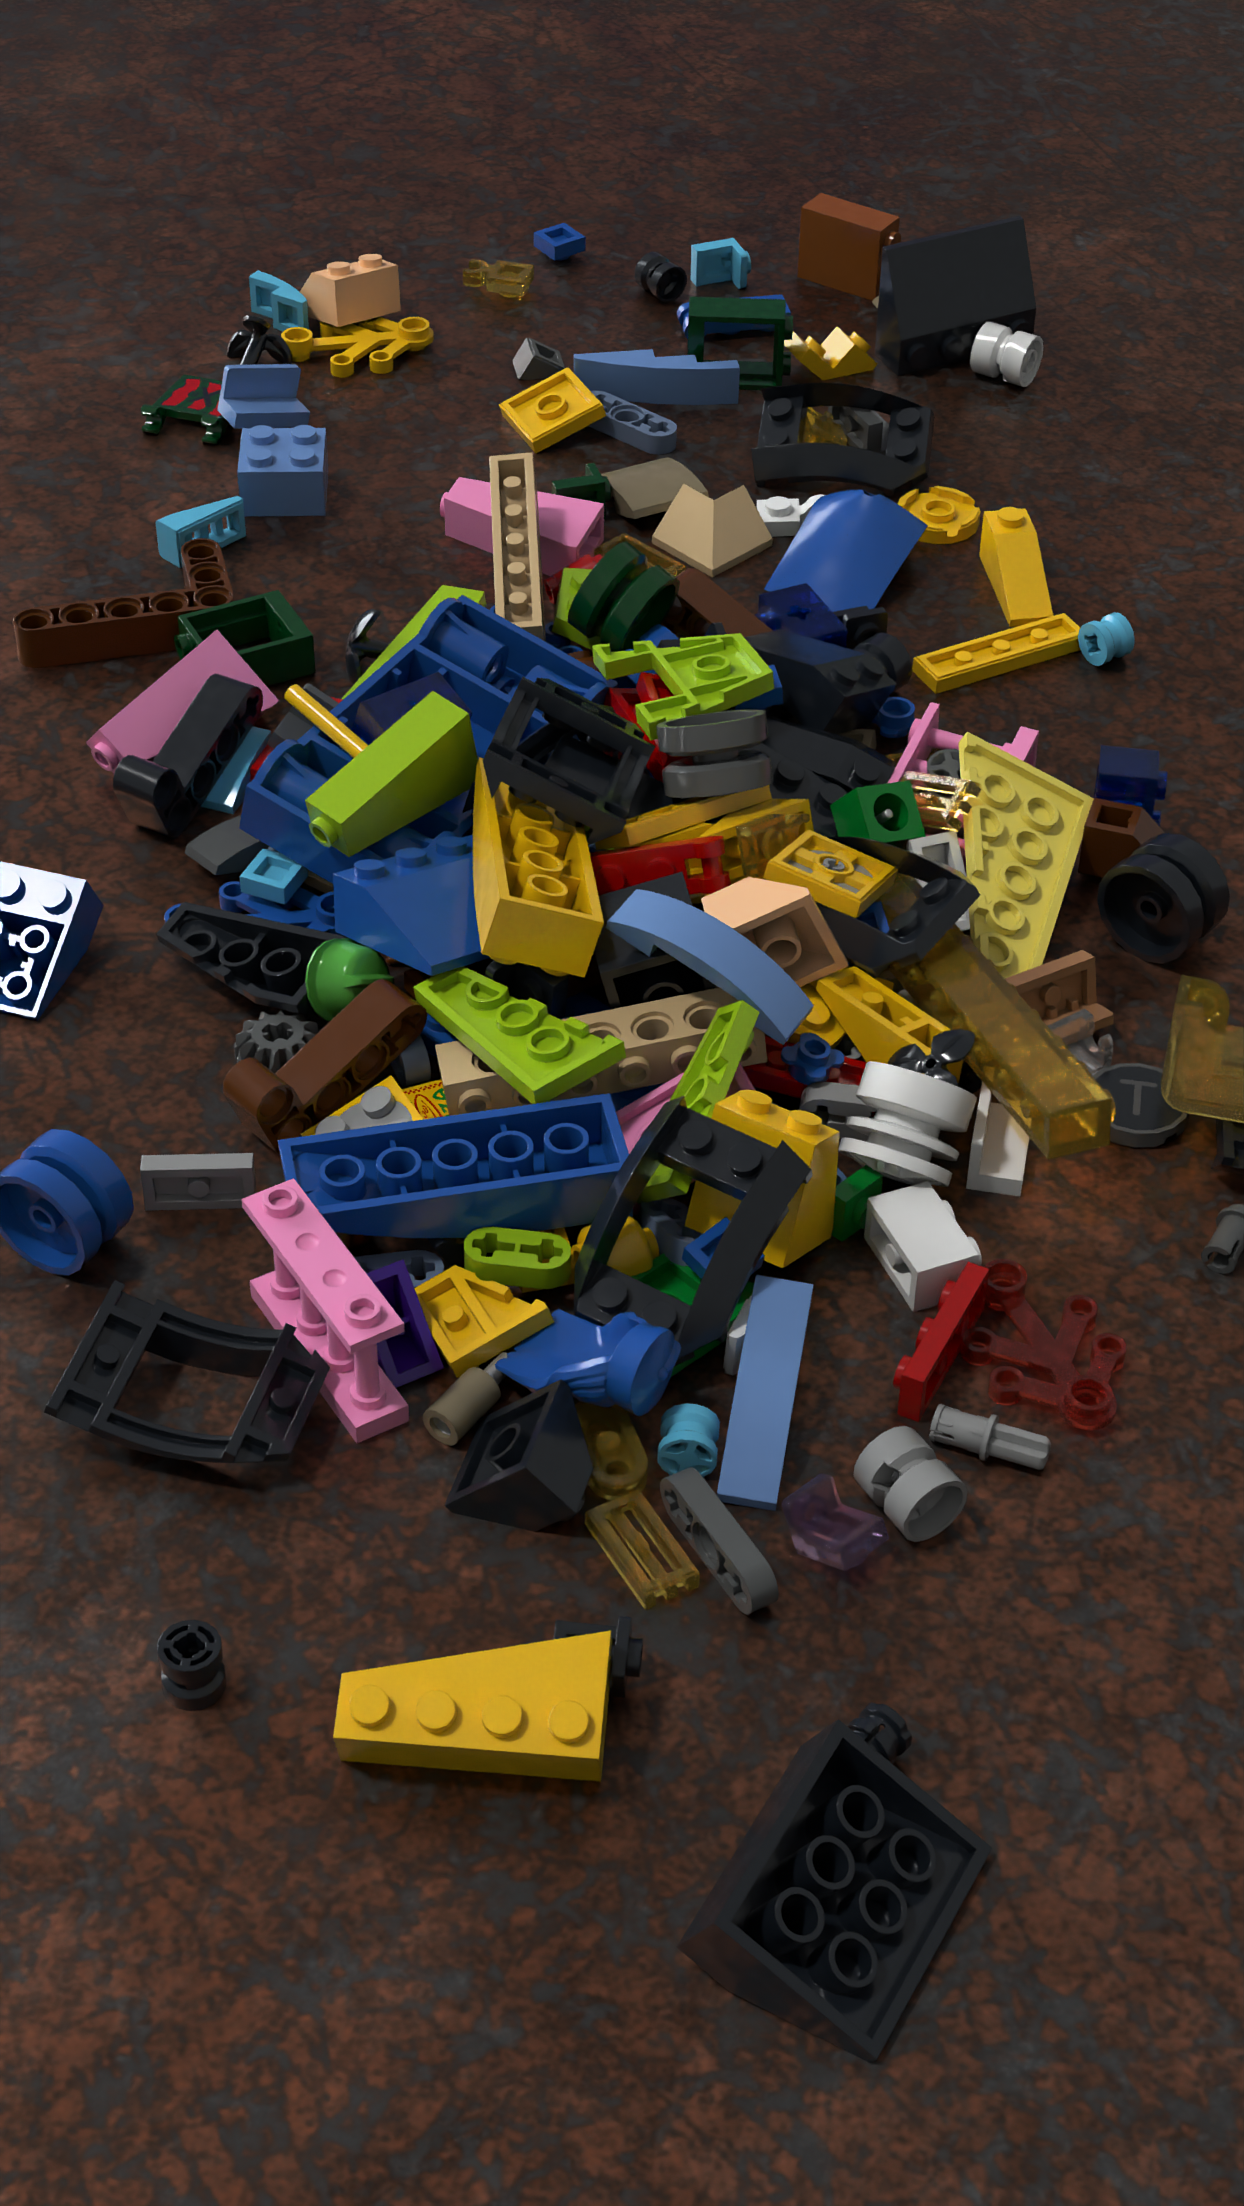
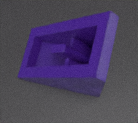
M404 1259L366 1273L404 1322L405 1332L377 1343L378 1365L395 1388L444 1369Z

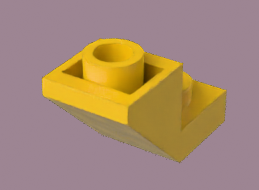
M836 327L821 345L810 335L804 341L794 331L792 340H784V346L821 380L870 371L877 366L875 360L867 353L871 346L855 331L848 336L839 327Z

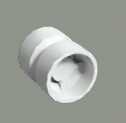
M986 322L977 333L972 346L970 357L971 369L973 372L992 378L1003 374V381L1027 387L1033 381L1039 369L1043 355V340L1040 336L1023 331H1016L1013 334L1010 327Z

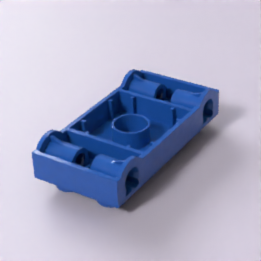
M461 595L458 599L447 598L440 602L430 613L419 633L334 707L330 713L370 745L430 692L434 691L469 713L477 758L479 759V757L484 758L522 677L534 683L537 678L550 679L598 705H604L608 688H617L618 682L612 679L606 680L595 669L466 596ZM535 708L520 742L548 723L542 717L543 712ZM314 725L297 741L286 739L277 745L267 756L254 779L246 785L239 829L333 884V873L354 868V863L365 859L383 860L394 857L395 852L403 848L422 849L436 845V841L442 837H465L472 835L474 809L462 813L469 790L351 857L346 856L333 846H323L315 839L309 829L311 822L305 800L348 764L353 757ZM577 734L573 736V738L579 740ZM554 750L538 762L545 765Z

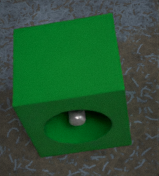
M910 780L857 787L830 805L838 837L866 838L906 849L908 840L926 837Z

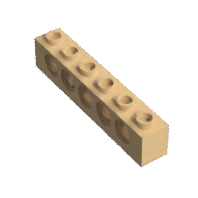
M533 452L489 456L495 613L546 642L538 493Z
M714 988L573 1017L588 1024L589 1032L599 1038L604 1039L610 1034L624 1041L626 1058L550 1101L607 1093L612 1094L670 1081L686 1071L718 1008L738 1002L739 1000L721 988ZM755 1026L753 1028V1041L740 1060L743 1067L767 1062L765 1033ZM459 1040L435 1045L449 1116L532 1104Z

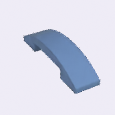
M636 889L607 921L605 928L649 957L659 947L737 1000H743L760 1012L754 1026L782 1045L787 1042L813 1009L814 1005L802 989L764 951L730 926L685 902L652 891Z

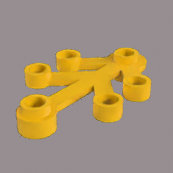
M380 316L358 322L359 326L349 324L336 327L320 321V335L322 338H313L312 331L303 327L288 328L281 333V337L291 351L293 362H302L309 359L310 353L313 351L348 348L341 354H335L330 358L331 374L335 377L345 378L354 374V363L380 345L388 346L382 350L370 353V370L376 374L391 372L393 370V359L406 350H423L433 342L434 332L430 328L429 321L421 317H407L397 323Z

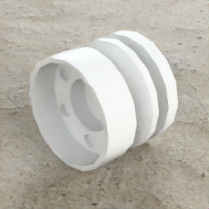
M867 1062L856 1097L865 1104L877 1109L875 1118L862 1116L848 1117L846 1125L853 1130L867 1135L868 1139L865 1142L844 1137L841 1139L838 1152L854 1159L862 1166L867 1165L882 1174L883 1177L910 1185L929 1181L931 1185L948 1187L952 1173L930 1163L931 1157L957 1161L959 1152L950 1145L938 1140L940 1130L966 1132L977 1097L960 1087L922 1073L885 1063Z

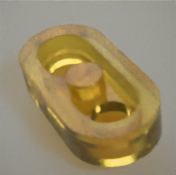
M582 1401L578 1402L575 1407L593 1465L588 1481L590 1488L598 1496L612 1501H624L637 1496L644 1490L647 1484L648 1459L627 1410L617 1404L612 1407H601Z

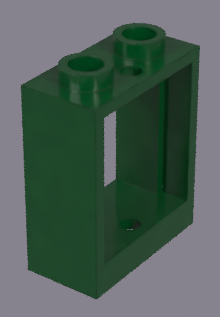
M690 297L687 355H695L697 362L720 361L704 360L705 322L774 324L773 362L738 361L740 367L739 390L761 391L760 388L782 386V376H790L791 351H784V340H792L793 315H785L786 300Z
M279 590L178 616L179 635H175L174 644L180 660L214 631L218 630L232 647L268 637L271 639L272 642L236 651L266 686L316 673L313 634Z

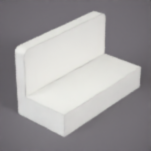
M984 1071L971 1143L966 1189L1020 1197L1034 1108L991 1102L995 1073Z

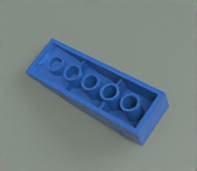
M610 1093L278 1140L285 1182L293 1178L334 1232L400 1238H466L472 1231L482 1227L544 1231L591 1224L613 1180L629 1156ZM633 1209L629 1214L631 1217H633Z

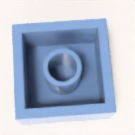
M267 425L242 428L237 475L239 497L243 499L244 516H326L329 473L326 428H314L310 425H299L294 428H272Z

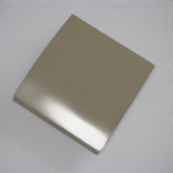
M669 457L601 474L602 477L606 476L609 480L616 514L632 519L667 511L683 484L709 497L707 489L695 474L680 462Z

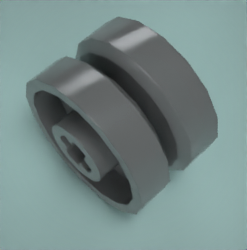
M732 710L671 719L656 725L659 751L670 756H692L673 761L662 770L664 791L668 797L723 796L761 788L772 784L774 781L770 755L757 750H742L761 744L769 736L766 711Z

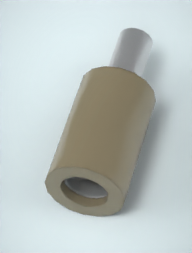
M506 1352L500 1353L484 1370L476 1367L469 1368L424 1412V1425L437 1441L449 1446L455 1445L501 1398L498 1384L506 1375L495 1368V1364L498 1360L507 1358Z

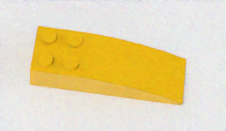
M479 757L476 765L473 810V885L481 954L487 955L494 961L506 965H513L518 962L540 967L546 973L554 976L571 974L585 978L604 920L584 824L582 827H574L563 822L554 814L555 809L538 800L535 804L515 797L509 791V785L503 782L500 783L493 798H491L483 758Z

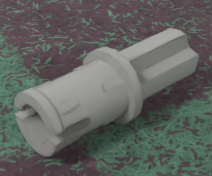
M943 1404L937 1406L930 1430H932L929 1434L930 1441L956 1446L979 1454V1460L987 1461L990 1455L1039 1470L1043 1469L1046 1465L1051 1450V1442L1046 1436L999 1423L998 1415L991 1414L990 1418L962 1412Z

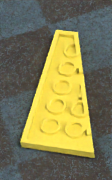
M966 732L958 743L967 878L976 886L980 893L978 899L969 907L974 997L999 1009L997 981L1043 965L1083 838L1084 825L1094 798L983 739Z

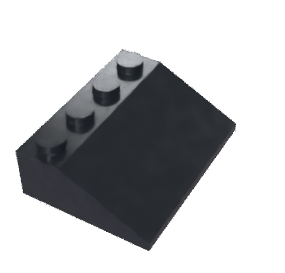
M1021 216L882 247L875 356L897 376L970 359L976 335L986 322L1010 327L1013 334L1016 331L1034 334L1036 302L1024 219Z
M838 1719L800 1746L677 1945V1948L729 1992L871 2063L879 2057L990 1854L992 1847Z

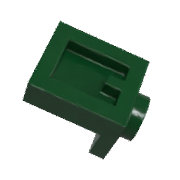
M595 463L585 464V476L552 481V494L604 503L605 519V502L611 500V488L608 478L606 476L602 477Z

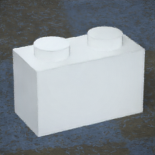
M929 1181L868 1198L864 1238L913 1312L937 1306L947 1281L952 1280L956 1282L967 1262L981 1266L982 1258L976 1241L972 1237L965 1235L956 1222L951 1205L948 1201L940 1199Z

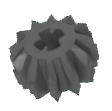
M283 1009L277 1015H269L261 1011L258 1021H244L243 1030L236 1034V1042L234 1043L235 1059H237L238 1063L246 1058H255L275 1074L319 1032L317 1023L306 1021L304 1014L301 1013L288 1016Z

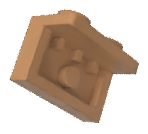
M1084 950L997 981L1000 1036L1029 1055L1047 1053L1057 1045L1076 1038L1089 1037L1096 1030L1114 1023L1113 1012L1097 1003L1095 957Z

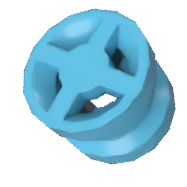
M1114 612L1102 617L1100 622L1093 620L1082 625L1078 633V642L1086 660L1092 665L1100 666L1110 662L1112 657L1120 658L1130 654L1134 648L1135 637L1131 624L1126 617Z
M688 1403L675 1405L666 1410L661 1417L660 1435L663 1439L658 1446V1463L660 1467L669 1475L688 1467L695 1468L702 1477L712 1473L717 1465L718 1448L715 1443L719 1439L720 1421L717 1415L704 1406Z

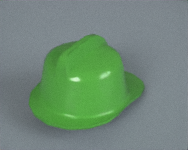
M350 938L332 939L323 942L313 952L307 965L305 980L307 997L314 1011L324 1020L331 1021L368 985L380 979L388 980L393 984L394 977L390 975L389 967L378 951Z

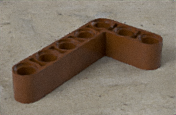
M197 538L184 543L181 547L185 589L34 607L18 612L13 618L18 660L26 667L44 668L176 651L174 637L179 635L178 616L234 601V593L220 545L216 541L206 538Z

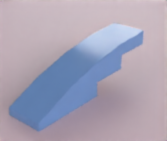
M653 349L574 354V374L590 391H604L628 402L650 404H738L740 367L737 360L697 362L695 355L655 357Z
M756 1275L717 1489V1496L721 1502L776 1511L814 1284Z

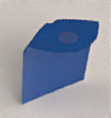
M858 489L824 495L812 506L764 590L827 613L861 606L875 609L890 582L928 525L881 494L873 495L865 490Z

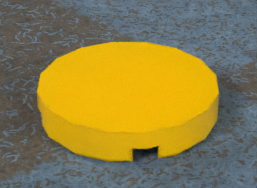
M934 486L929 487V493L919 494V489H914L900 497L897 503L928 525L918 540L920 542L953 544L968 539L976 533L979 527L981 511L979 507L974 506L975 500L968 494L954 488Z

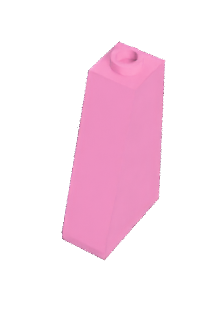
M459 477L449 492L443 494L440 502V516L445 518V535L493 554L490 482ZM537 491L542 573L552 576L586 554L593 557L604 541V503Z
M216 630L102 726L86 743L92 749V756L98 765L106 771H111L113 774L119 762L127 755H134L153 762L206 680L215 673L257 686L262 690L263 706L258 719L279 700L223 635Z

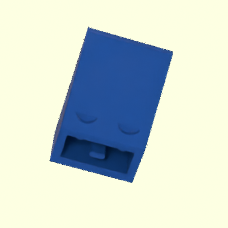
M0 861V1012L38 1021L88 950L104 905L87 880Z

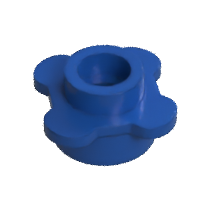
M888 697L872 723L878 725L880 735L883 737H904L910 731L911 725L915 720V706L906 698Z
M814 1033L801 1034L799 1042L793 1046H785L781 1051V1059L784 1063L788 1064L790 1075L798 1082L806 1085L815 1082H826L831 1069L840 1068L844 1063L843 1053L837 1049H831L827 1041Z

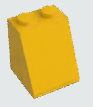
M740 1090L715 1103L711 1119L775 1148L783 1140L812 1170L813 1176L807 1184H801L789 1202V1212L763 1252L765 1255L764 1261L783 1269L831 1238L834 1223L840 1131L823 1125L822 1119L813 1113L802 1110L789 1111L772 1104V1099L768 1095L755 1090ZM696 1180L684 1226L703 1234L725 1217L731 1221L742 1201Z

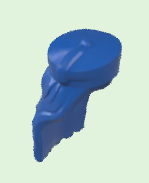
M557 1309L551 1314L554 1323L524 1339L514 1348V1352L507 1353V1358L500 1359L495 1364V1368L525 1386L532 1393L562 1379L570 1387L572 1397L579 1401L601 1407H612L617 1404L637 1416H642L648 1413L664 1394L671 1378L673 1367L680 1355L681 1345L675 1340L672 1331L662 1326L649 1324L643 1318L638 1317L635 1312L620 1313L614 1316L605 1326H599L561 1309Z

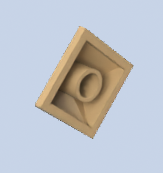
M683 484L652 535V544L708 576L714 577L771 547L773 538L744 485L713 500Z

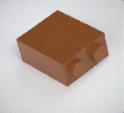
M824 193L818 194L801 207L797 277L873 301V299L879 296L882 247L901 243V234L899 233L900 217Z

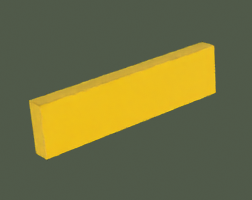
M1065 613L914 657L912 671L935 694L1080 651L1078 642L1080 627Z
M769 785L723 796L693 797L625 819L626 824L622 832L596 842V850L633 846L770 800L772 797Z

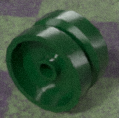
M627 541L618 543L602 557L582 583L569 609L567 622L587 638L601 634L600 644L610 643L611 652L633 649V642L654 624H662L679 592L680 581L660 565L647 569L648 558L645 554Z

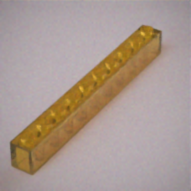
M897 873L893 886L875 901H881L889 926L898 915L908 911L920 898L919 893L923 887L911 876ZM956 924L947 931L921 961L903 968L900 967L897 961L891 962L887 968L925 1013L951 1030L964 1029L975 1034L974 1046L964 1060L1048 1160L1110 1145V1126L1116 1116V1107L1111 1093L1101 1087L1089 1073L1086 1065L1075 1058L1066 1048L1061 1037L1055 1035L1041 1020L1039 1013L1035 1009H1031L1018 994L1015 986L1004 979L996 970L994 963L978 950L971 937L965 935Z

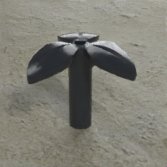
M243 316V325L249 331L238 330L232 336L227 348L228 358L242 357L239 365H257L262 352L267 350L269 355L278 362L292 364L291 351L282 337L275 334H266L272 325L255 316Z
M375 609L363 612L355 620L346 643L345 666L348 677L353 685L362 676L360 661L365 657L377 659L389 646V643L371 640L366 635L381 614L380 611Z
M964 1029L944 1031L933 1037L931 1055L926 1056L916 1044L907 1045L896 1051L887 1064L924 1073L925 1075L960 1087L956 1077L948 1070L947 1064L959 1062L966 1058L974 1046L975 1034Z

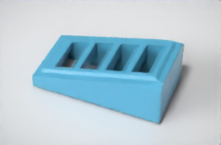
M239 496L173 513L155 522L159 554L178 568H182L181 547L190 540L197 538L211 539L223 548L246 536L243 499ZM226 516L227 528L223 529L222 518ZM209 524H210V528H211V533H209V530H208V525H209Z

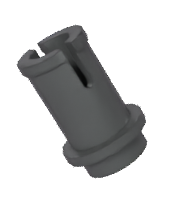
M1233 1204L1219 1212L1216 1218L1217 1229L1201 1253L1202 1261L1205 1262L1209 1261L1211 1255L1215 1252L1207 1265L1214 1272L1221 1274L1232 1272L1244 1249V1205Z

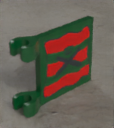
M184 374L153 405L144 404L141 407V415L146 416V422L142 426V431L158 434L167 416L201 422L202 426L207 427L206 433L202 437V442L218 445L223 438L226 427L230 424L217 410L222 381Z

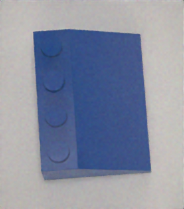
M473 834L465 837H442L433 846L422 849L403 848L397 850L394 857L383 860H360L354 863V868L333 873L336 933L430 976L490 958L487 955L481 954L473 885Z

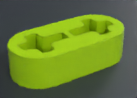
M482 1227L468 1234L464 1241V1266L466 1270L476 1273L477 1278L483 1281L493 1280L508 1286L553 1289L567 1282L571 1275V1246L566 1239L552 1233L500 1227ZM493 1253L492 1257H486V1254ZM550 1259L549 1263H542V1260Z

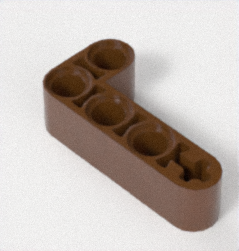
M689 568L675 576L680 581L679 592L661 625L668 628L679 639L704 636L710 624L717 622L722 623L726 634L741 633L743 637L773 631L701 571Z
M385 979L374 981L275 1074L255 1058H246L236 1063L224 1079V1096L241 1123L280 1155L278 1140L302 1137L301 1134L351 1102L423 1031L427 1020L426 1009L390 981Z

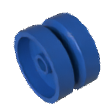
M51 1129L40 1135L22 1152L20 1159L9 1164L0 1172V1234L19 1255L32 1265L51 1274L70 1275L79 1271L98 1253L102 1243L112 1239L129 1222L134 1211L132 1191L121 1170L103 1150L89 1139L69 1130Z

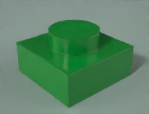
M865 1165L836 1186L834 1223L831 1235L843 1242L861 1228L865 1229L867 1200L882 1193V1174Z

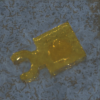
M470 259L469 269H463V285L470 287L485 285L488 292L499 293L504 297L524 296L534 280V265L497 260L494 265H491L483 260Z
M812 407L807 408L803 437L804 443L846 445L848 440L841 425L831 422L833 415L830 412L825 411L824 414H820Z
M790 813L786 815L769 814L736 826L743 875L747 877L764 875L767 863L799 837V827L802 823L810 821V815Z

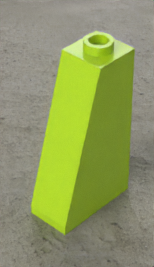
M430 692L305 800L311 822L309 829L315 839L323 846H333L346 856L351 857L469 790L472 782L475 781L476 765L478 762L469 713L436 692Z

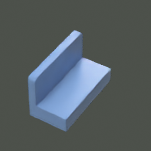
M296 364L226 365L223 373L218 412L234 429L252 428L258 425H267L272 428L308 425L310 411L296 398L301 369Z

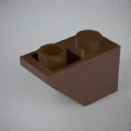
M1094 798L1084 825L1078 873L1103 879L1111 868L1121 860L1130 857L1134 850L1144 842L1165 832L1143 807Z

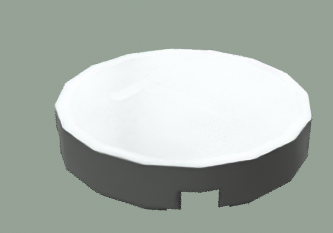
M1119 1063L1102 1068L1089 1078L1084 1090L1082 1108L1087 1123L1091 1128L1094 1123L1096 1127L1102 1129L1101 1136L1116 1144L1132 1148H1143L1165 1144L1166 1138L1173 1136L1175 1133L1176 1137H1178L1186 1127L1191 1102L1188 1090L1175 1076L1161 1068L1142 1063Z

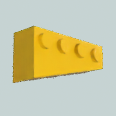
M611 1630L342 1673L333 1734L340 1760L601 1782L613 1657Z

